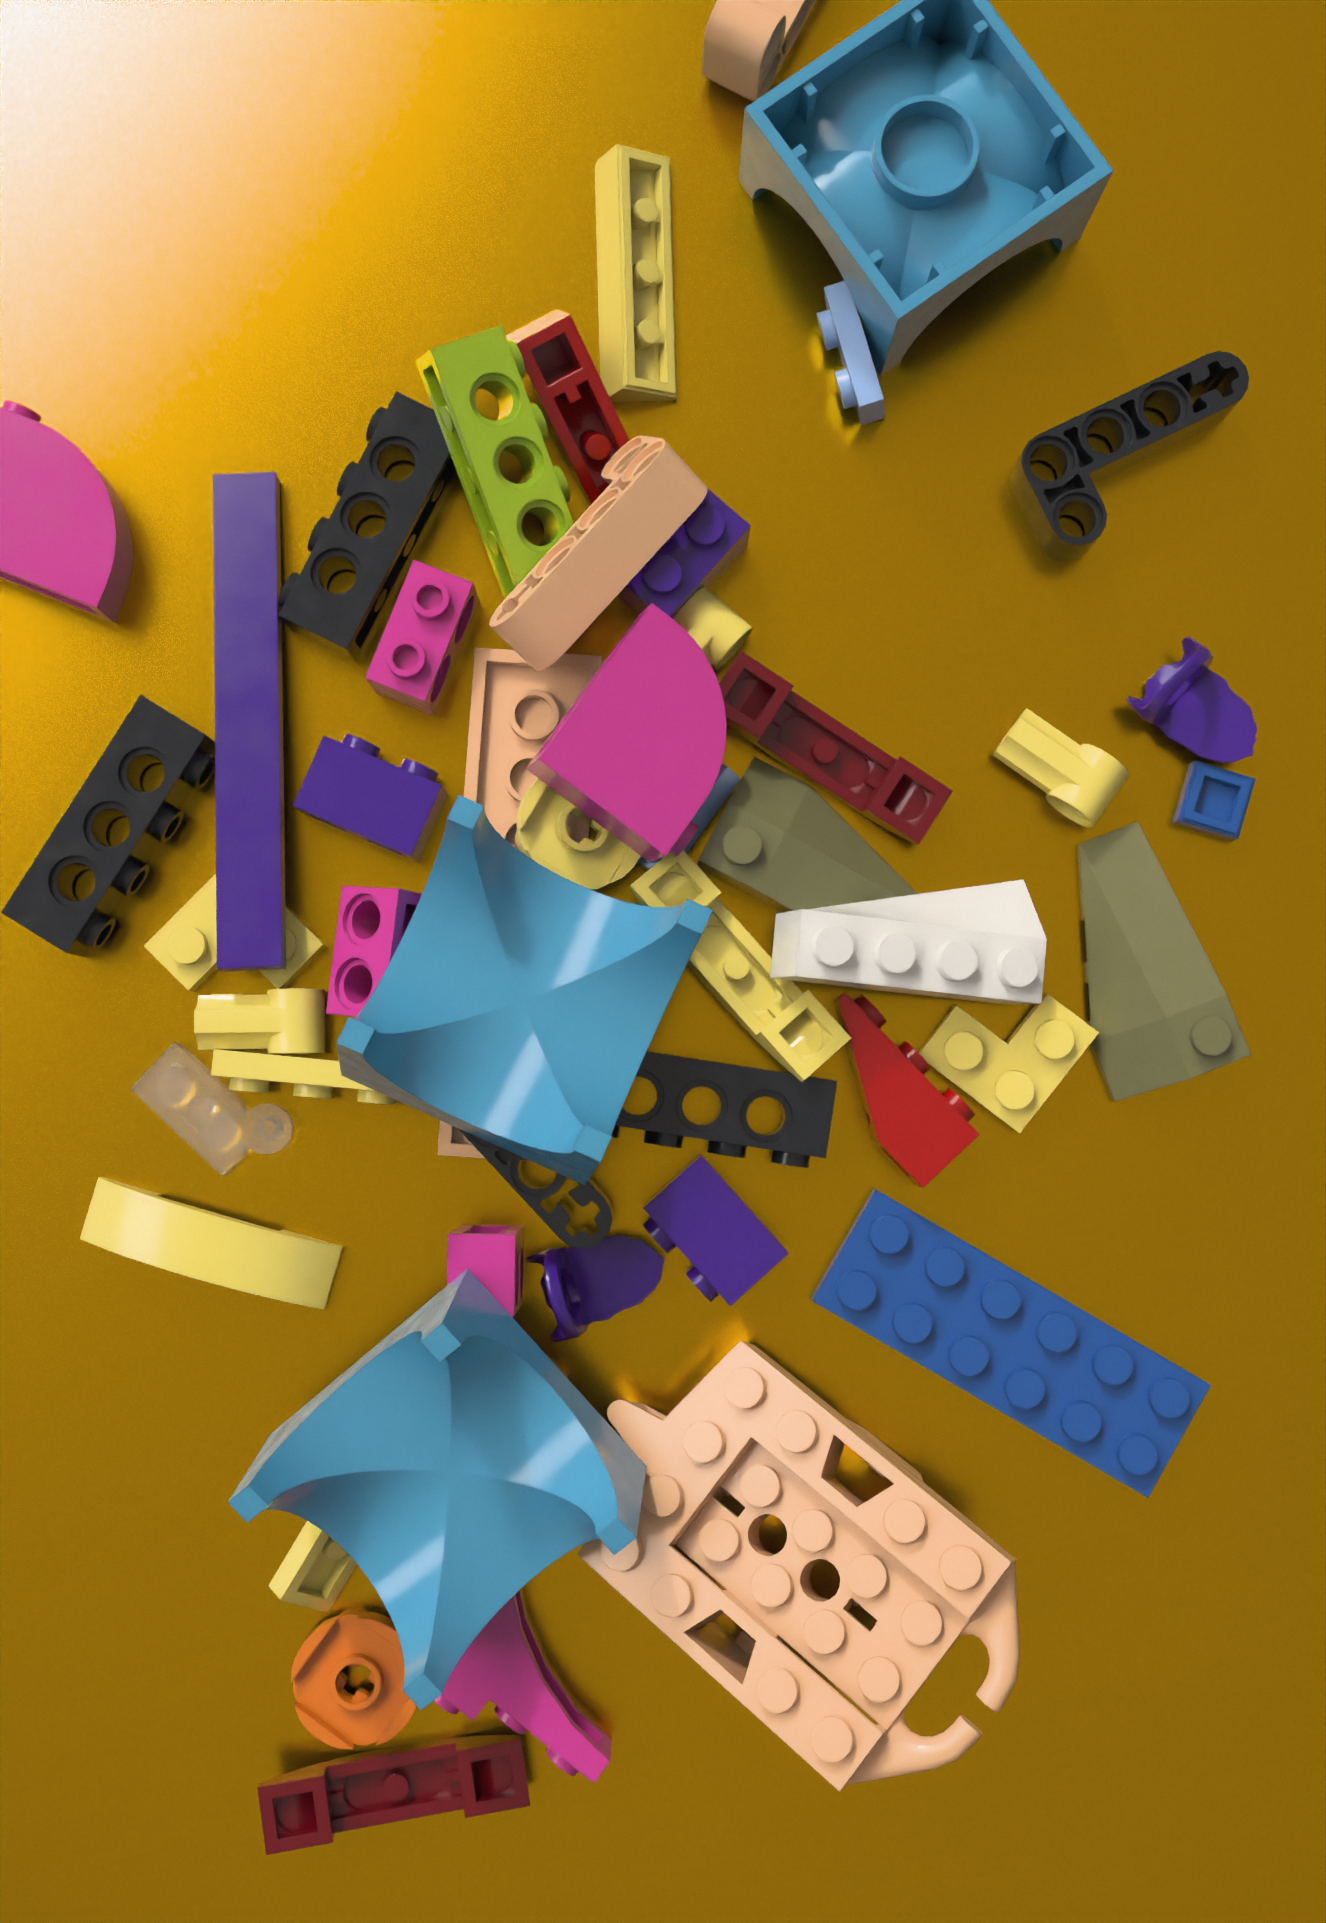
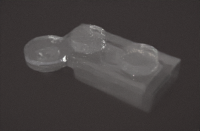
M174 1042L130 1088L222 1176L228 1175L247 1155L250 1149L256 1153L266 1155L277 1153L287 1147L293 1138L294 1124L287 1110L279 1105L269 1103L257 1105L251 1110L247 1109L246 1104L229 1090L216 1076L211 1075V1071L179 1042Z

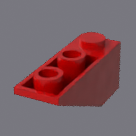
M844 992L833 1001V1005L840 1026L851 1037L845 1044L871 1139L914 1185L924 1188L980 1135L968 1123L975 1114L952 1089L947 1088L941 1094L924 1076L931 1067L909 1043L904 1041L897 1047L883 1033L880 1028L887 1021L866 997L860 994L853 1001Z

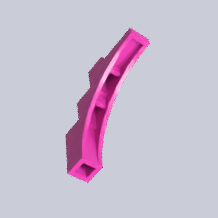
M559 1368V1370L568 1378V1374L564 1372L561 1368ZM520 1589L476 1636L452 1671L443 1693L434 1702L451 1714H457L461 1711L473 1721L489 1700L496 1705L494 1708L496 1715L506 1726L519 1734H525L528 1730L547 1746L546 1753L556 1766L572 1776H576L580 1772L594 1783L610 1763L612 1740L575 1705L547 1664L526 1616Z

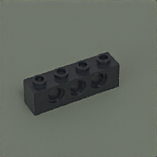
M397 391L388 407L380 406L372 416L366 431V441L369 443L358 463L350 462L342 473L337 486V496L340 499L330 518L324 516L315 525L308 541V551L311 554L301 573L293 572L288 577L278 600L279 606L282 607L279 616L290 630L357 663L456 473V468L434 410ZM406 460L415 464L411 475L402 481H390L384 478L386 469L396 461ZM380 515L386 518L383 529L377 535L361 537L355 534L358 523L364 517ZM350 569L356 572L355 583L346 592L331 593L327 591L328 580L336 571Z
M140 695L1 913L65 953L86 957L90 949L92 951L98 950L108 939L114 928L115 919L111 916L124 895L131 897L145 881L150 868L146 861L158 842L166 843L181 824L184 812L180 808L193 788L196 790L202 788L212 776L215 770V741ZM162 763L165 770L162 784L151 792H143L140 787L141 773L150 764ZM126 815L130 823L129 835L121 844L110 847L106 839L107 827L116 817ZM91 869L95 876L94 890L86 899L77 901L72 892L73 880L82 870Z
M646 1051L635 1077H644L653 1083L657 1091V1101L649 1112L641 1115L632 1114L622 1107L611 1135L612 1138H618L620 1126L646 1130L645 1143L682 1148L684 1136L709 1140L708 1153L745 1158L747 1146L772 1150V1163L809 1168L810 1156L826 1158L837 1081L808 1077L801 1082L790 1073ZM695 1087H707L714 1091L719 1099V1112L709 1123L695 1124L689 1121L683 1113V1099ZM767 1096L774 1099L780 1105L782 1120L778 1128L773 1132L758 1134L748 1125L747 1110L755 1099Z

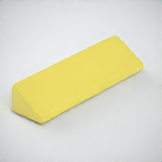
M616 144L599 158L595 164L600 378L611 402L673 401L677 398L670 157Z

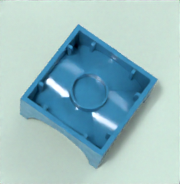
M902 0L745 107L738 181L752 200L766 190H771L781 196L801 215L817 235L836 264L853 297L862 320L875 370L882 376L901 363L903 356L915 339L948 305L997 266L1028 247L1044 240L1051 239L1061 252L1080 239L1114 170L988 0Z
M458 795L447 817L443 839L433 868L407 929L371 997L354 1019L348 1018L336 1042L341 1075L586 1185L601 1163L634 1078L713 910L689 899L681 905L674 907L638 905L618 900L578 885L550 871L520 852L491 825L486 817L483 805Z
M467 1268L272 1432L228 1503L247 1523L265 1510H281L297 1515L321 1529L349 1554L376 1589L393 1621L404 1658L405 1675L402 1690L422 1710L443 1693L445 1685L458 1661L486 1624L538 1573L564 1554L589 1541L600 1539L616 1555L637 1538L647 1466Z

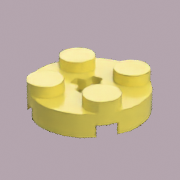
M538 778L528 788L518 808L516 817L517 831L515 834V844L518 850L550 871L593 891L615 882L628 874L638 862L640 855L593 819L590 826L597 832L596 838L593 841L583 838L578 843L573 841L569 837L571 828L566 824V818L568 814L577 817L583 812Z

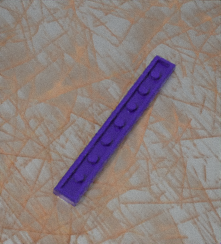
M276 472L213 474L217 969L221 972L286 969L282 619L279 616L281 607L278 604L281 593L280 480Z

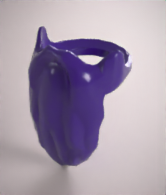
M1185 637L1182 640L1184 651L1182 660L1177 663L1161 666L1147 680L1145 684V697L1143 699L1128 696L1126 699L1130 707L1144 721L1154 724L1169 739L1181 744L1201 758L1217 762H1235L1252 756L1254 753L1253 745L1256 742L1257 727L1250 707L1229 688L1225 679L1208 668L1213 661L1210 650L1191 637Z
M625 1235L605 1238L602 1242L590 1248H547L528 1256L526 1262L538 1263L544 1266V1274L540 1284L544 1292L546 1304L553 1310L558 1323L557 1328L551 1335V1340L560 1342L578 1338L586 1332L590 1323L608 1320L616 1313L642 1303L661 1280L664 1258L657 1254L654 1248L648 1246L645 1241Z

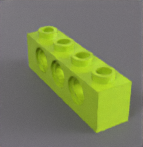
M500 325L429 349L416 360V364L505 600L574 523L567 506V502L570 501V489L567 479L559 466L552 465L544 443L548 438L545 418L537 404H530L522 382V378L525 377V365L522 354L513 340H507L503 326ZM477 389L487 390L497 399L499 416L496 421L485 418L478 411L475 404ZM502 451L515 455L521 464L522 476L518 484L509 482L500 472L498 461ZM526 512L536 515L543 524L544 538L539 546L530 543L522 532V519Z

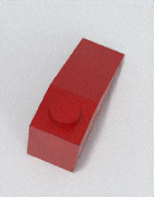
M555 309L506 335L507 340H513L517 344L525 365V377L522 378V382L532 402L537 404L542 411L550 435L588 504L591 506L609 486L608 482L601 476L602 470L611 457L630 440L571 314Z

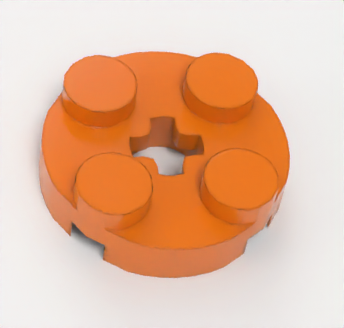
M349 1608L340 1615L319 1624L299 1649L291 1671V1682L293 1681V1692L296 1698L294 1706L303 1726L321 1742L338 1749L353 1750L355 1745L367 1746L375 1742L376 1745H379L395 1737L411 1719L417 1705L402 1690L405 1675L404 1658L400 1640L391 1618L376 1612H367L361 1608ZM347 1665L353 1668H357L359 1665L367 1667L371 1671L369 1680L375 1685L374 1689L369 1692L364 1688H359L354 1695L347 1692L343 1687L348 1677L341 1670Z

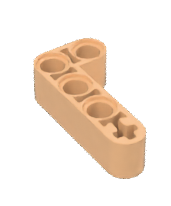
M717 0L704 32L702 76L752 102L756 101L768 92L817 0Z
M637 436L623 445L611 457L601 474L609 486L505 598L492 615L489 622L490 627L535 671H542L548 668L571 647L704 500L708 487L663 438Z

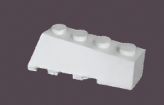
M1024 879L806 910L799 909L776 914L770 978L1004 1005L1041 1004L1047 938Z

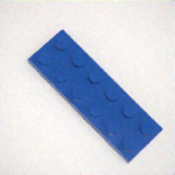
M874 1188L810 1298L826 1310L1147 1498L1211 1386Z

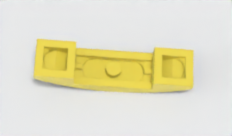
M684 850L676 857L668 853L667 856L663 857L630 885V890L640 905L674 907L681 905L689 899L713 910L687 965L741 1026L801 1082L808 1078L851 1039L848 1033L809 990L802 993L790 980L770 978L772 958L718 899L722 892Z
M98 1177L80 1236L81 1240L174 1273L271 1299L323 1310L327 1307L344 1249L343 1246L288 1230H273L162 1198L160 1193L104 1177Z

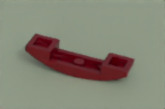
M741 650L719 683L725 705L726 723L811 784L866 818L915 845L920 844L953 792L903 757L893 758L793 692L792 688L794 685Z
M521 1735L457 1737L392 1746L301 1768L260 1782L257 1787L266 1855L333 1843L334 1835L338 1832L464 1809L465 1818L530 1806Z

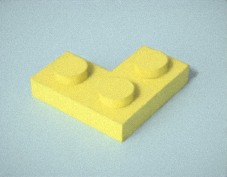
M216 874L144 945L188 991L194 992L217 969ZM286 904V969L259 970L277 989H285L327 947Z
M1045 992L1042 995V1003L1034 1005L1006 1042L955 1004L918 1053L934 1069L1018 1133H1021L1099 1032Z

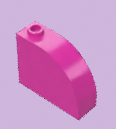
M5 400L2 408L0 407V578L114 623L129 586L133 563L132 535L124 506L107 478L75 444L54 429L39 423L41 416L33 410L19 403Z
M651 603L635 618L526 768L649 863L667 856L668 853L674 857L678 856L691 841L699 827L691 820L712 790L723 761L727 725L725 705L717 677L706 655L682 626L655 604Z

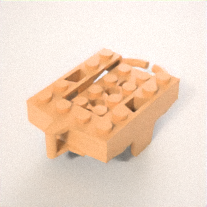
M740 1341L668 1415L644 1403L616 1400L609 1405L607 1409L608 1420L624 1442L647 1466L637 1538L616 1555L600 1539L589 1541L583 1544L577 1554L839 1792L845 1786L937 1769L957 1761L978 1741L982 1735L981 1730L961 1714L944 1732L935 1736H920L908 1728L904 1712L958 1639L963 1635H973L979 1638L986 1646L989 1655L988 1674L976 1692V1696L997 1713L1004 1706L1017 1681L1020 1659L1016 1558L927 1486L916 1469L865 1428L843 1417L758 1347L750 1343ZM844 1444L867 1461L871 1469L882 1478L886 1477L894 1485L865 1503L834 1478ZM731 1494L746 1507L739 1517L720 1502L724 1495L730 1496ZM770 1515L779 1518L784 1523L787 1531V1542L778 1554H772L767 1551L759 1539V1528L763 1520ZM672 1545L679 1547L726 1590L719 1588ZM820 1559L832 1563L840 1576V1587L836 1595L831 1599L819 1596L813 1590L810 1583L812 1567ZM859 1604L877 1620L876 1625L871 1631L847 1611L852 1605L856 1607ZM725 1613L744 1631L735 1639L720 1625L711 1621ZM784 1640L786 1643H788L794 1650H796L803 1658H805L828 1680H830L836 1687H838L844 1694H846L853 1702H855L861 1709H863L878 1724L875 1725L873 1722H871L856 1707H854L848 1700H846L839 1692H837L831 1685H829L822 1677H820L797 1655H795L789 1648H787L782 1643V1641Z

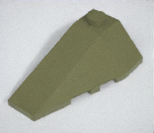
M753 757L729 799L697 863V866L704 873L782 913L799 909L806 910L918 894L811 785L756 757Z
M1138 821L1078 844L1081 919L1084 921L1087 959V962H1084L1085 983H1088L1090 1021L1087 1022L1088 1025L1099 1032L1091 1042L1090 1047L1112 1102L1188 1080L1250 1056V1050L1227 993Z

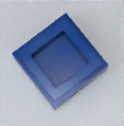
M1193 761L1188 766L1172 823L1230 841L1238 839L1255 778L1199 761Z

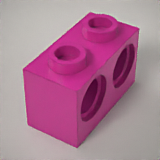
M413 560L365 677L376 694L434 716L480 603L472 582Z
M342 886L326 1008L327 1014L356 1017L360 1013L386 971L422 893L398 888Z
M460 1225L448 1234L447 1285L468 1268L504 1309L514 1317L524 1302L525 1225Z

